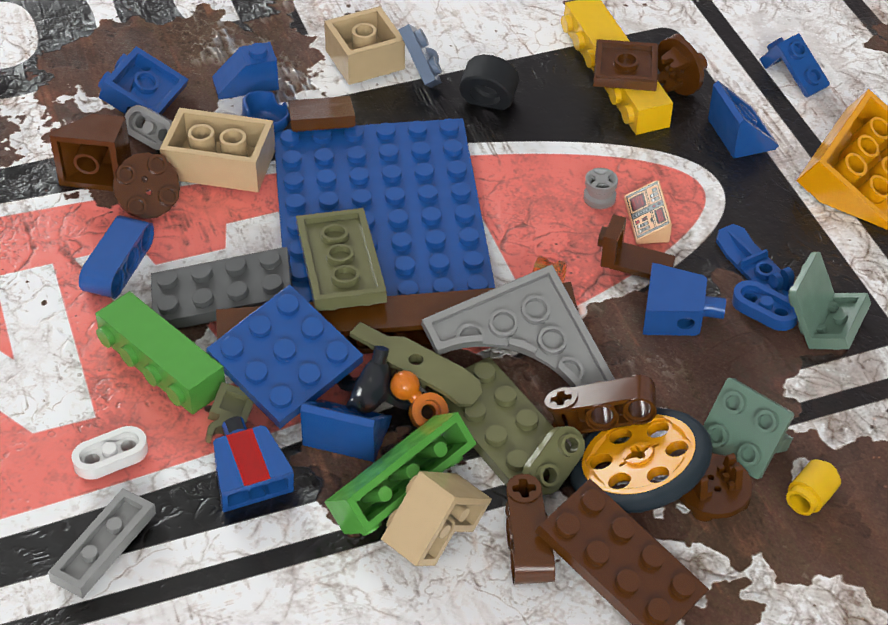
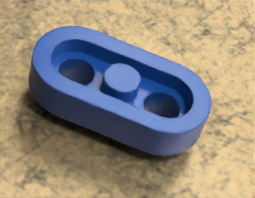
M752 280L739 282L735 286L732 304L739 312L778 331H787L796 326L798 318L787 296Z

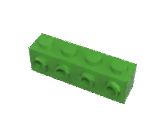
M127 292L95 313L98 325L96 334L100 342L105 347H112L118 352L122 360L129 367L134 366L142 372L149 384L152 386L157 385L166 392L174 405H181L193 415L215 400L221 383L225 382L224 366L133 293Z
M458 412L434 415L324 503L344 534H361L366 536L377 530L382 525V521L399 508L406 496L408 483L419 471L443 472L458 464L463 459V455L477 443Z

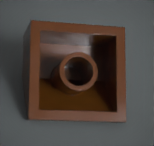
M93 113L55 129L49 135L59 186L113 191L112 183L115 171L125 159L131 157L126 118L124 116Z

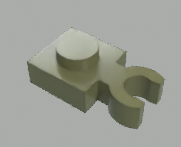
M225 382L221 383L208 419L213 420V422L207 429L205 437L207 443H211L215 434L225 435L222 424L227 419L239 416L244 419L245 424L247 423L254 403L239 387Z

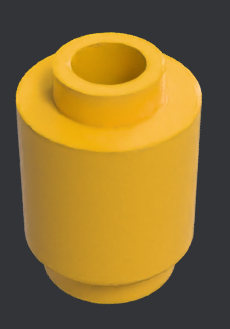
M818 459L809 461L788 486L786 500L789 506L795 512L804 516L819 512L841 485V478L837 469L827 461Z

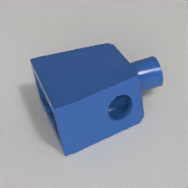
M652 263L643 335L697 336L701 331L703 317L724 319L726 298L706 296L707 278L704 275Z

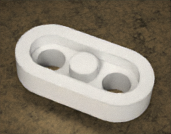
M125 426L80 443L72 452L75 473L81 478L93 480L140 462L148 453L146 435L138 427Z

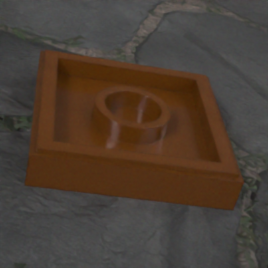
M597 39L593 87L656 91L658 76L657 43Z
M350 96L288 100L291 130L293 132L356 126L355 113Z

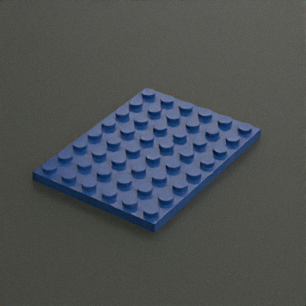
M463 118L356 125L350 128L299 132L287 129L274 133L282 247H287L290 255L293 288L308 302H313L297 231L296 216L364 208L387 296L495 288Z

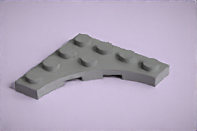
M552 264L422 319L421 325L435 353L439 355L462 348L495 347L519 352L536 359L555 371L570 387L592 384L598 381L615 380Z

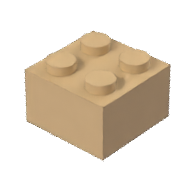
M381 6L324 21L326 52L349 85L405 69V43L401 34Z

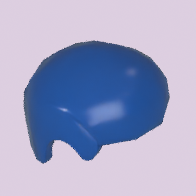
M254 91L247 93L242 99V116L273 120L274 133L284 130L290 122L287 103L278 104L273 92Z

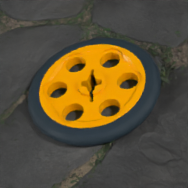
M657 408L655 418L644 425H631L607 431L590 432L584 438V454L571 471L570 481L574 490L577 491L586 481L591 479L627 513H641L663 507L691 491L705 475L710 465L713 449L710 434L699 421L689 414L674 409ZM657 431H668L661 437H651ZM630 437V439L624 443H614L619 438ZM676 450H687L684 454L680 456H669L672 452ZM611 462L606 468L594 469L600 463ZM656 476H668L664 481L658 483L650 482ZM623 481L630 482V483H629L626 487H624V488H621V489H613V488H612L615 484H617V483H619V482H623Z

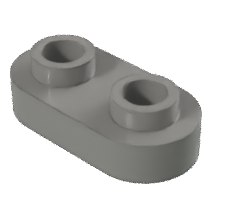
M141 105L131 107L124 116L126 118L128 134L149 147L160 151L165 135L173 121L150 108Z

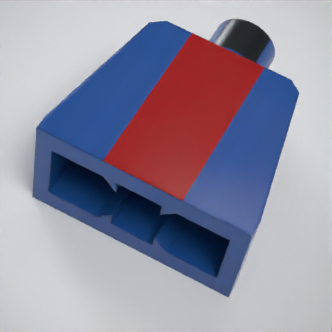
M239 416L231 417L224 421L222 429L225 436L216 438L213 441L223 513L294 492L293 469L268 428L260 425L247 429L244 419Z

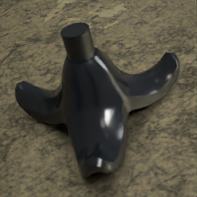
M375 346L372 359L366 364L358 377L353 378L348 374L337 383L340 389L352 392L346 404L347 409L355 408L359 413L366 414L376 410L383 402H387L397 408L409 409L411 404L409 400H400L391 392L390 381L392 374L387 363L389 353L387 347Z

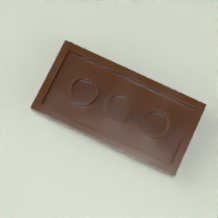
M591 479L586 481L539 524L535 531L542 540L632 625H676L709 590Z

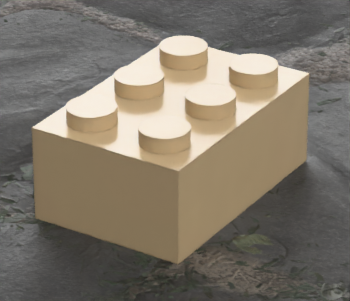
M179 108L160 147V155H163L172 164L181 182L259 192L275 153L273 120Z

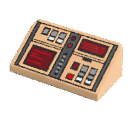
M653 181L626 194L624 200L636 244L669 242L672 223L660 181Z

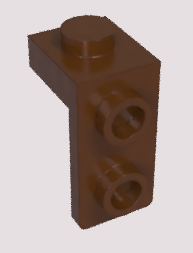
M613 214L608 227L602 226L597 246L602 247L601 267L650 279L652 263L669 267L674 266V255L624 243L626 217Z

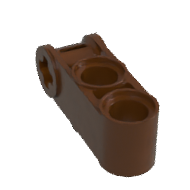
M633 375L621 379L598 381L570 388L561 387L551 391L544 400L547 410L553 415L552 426L554 428L565 426L567 420L568 425L579 430L581 434L607 431L631 425H644L651 422L657 414L655 383L645 375Z
M530 474L515 475L507 483V502L505 506L507 544L509 551H511L513 584L555 582L553 549L535 533L539 524L548 517L545 512L541 483Z

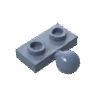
M410 24L398 29L424 85L432 88L442 83L438 75L442 73L439 65V55L434 49L426 47L429 45V42L421 28L417 30L416 27Z

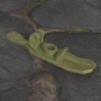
M359 322L350 332V337L367 345L373 351L377 345L389 349L387 363L392 375L396 370L411 371L418 377L423 389L428 386L436 390L458 407H471L483 393L480 380L465 368L406 337L386 336L362 322ZM413 362H418V363H420V364H419V365H413V364H411V363H413Z

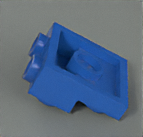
M136 46L128 55L123 54L119 58L112 73L107 71L98 84V87L101 88L99 98L124 114L131 107L141 105L162 115L184 90L189 79Z

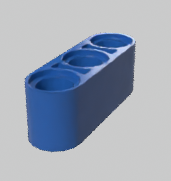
M121 215L117 216L84 263L79 275L80 290L113 299L117 298L152 245L154 239L153 224Z

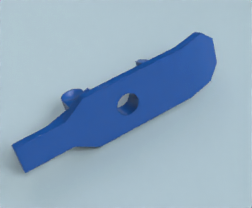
M731 224L719 229L716 238L717 245L725 257L747 280L757 281L788 297L790 287L794 285L795 277L790 267L781 270L768 257V251L766 249L762 251L753 242L745 228Z

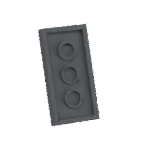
M282 247L151 273L152 309L178 329L216 321V309L262 306L288 285L293 287L288 248Z

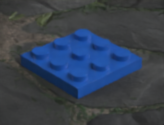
M288 285L206 348V353L224 366V373L279 429L300 413L302 403L316 401L363 363V354L291 285Z

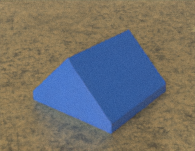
M720 81L713 84L708 120L733 159L772 151L779 147L750 104Z
M322 399L302 403L300 408L303 446L375 462L392 416L374 411L361 414L355 408L349 410L344 404Z

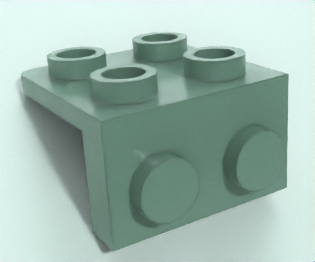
M820 252L810 253L807 261L802 265L801 272L794 285L790 287L788 294L789 303L794 307L799 321L800 333L804 335L809 349H849L871 305L868 293H834Z

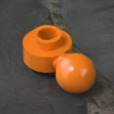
M403 370L397 372L390 381L391 392L400 400H409L411 403L409 417L415 427L419 428L429 420L422 416L423 406H429L432 409V417L449 413L448 405L442 396L432 392L421 393L419 390V379L413 372Z

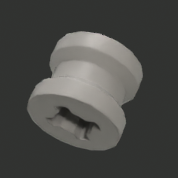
M594 168L586 174V188L583 199L588 206L595 209H607L614 205L618 177L612 170Z

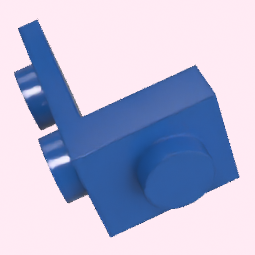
M799 33L786 40L781 37L767 46L768 52L759 59L765 69L783 61L806 98L830 85V82Z

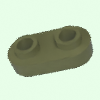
M571 426L553 428L526 462L522 474H530L536 477L541 483L543 495L555 493L583 456L585 441L580 431ZM567 439H569V441L571 442V449L569 452L565 449V442ZM545 469L550 473V478L547 482L543 478Z

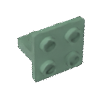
M728 378L703 426L710 434L713 446L712 453L725 456L734 453L736 461L748 471L749 475L755 479H760L763 477L774 454L788 450L793 437L786 434V431L794 418V413L735 378Z

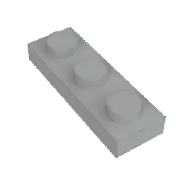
M122 488L48 571L50 582L83 599L156 514L155 504Z

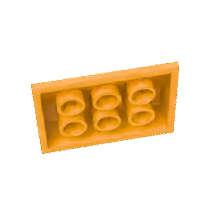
M868 89L845 109L796 181L819 202L888 230V106Z

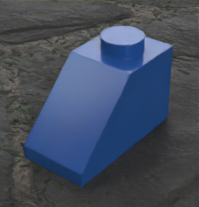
M271 42L254 43L239 47L212 76L218 100L245 96L247 93L254 91L279 90L277 59Z

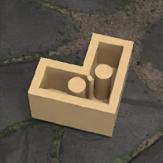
M419 471L408 483L406 496L399 508L389 516L386 523L387 529L381 540L415 566H435L454 532H473L492 498L459 474Z

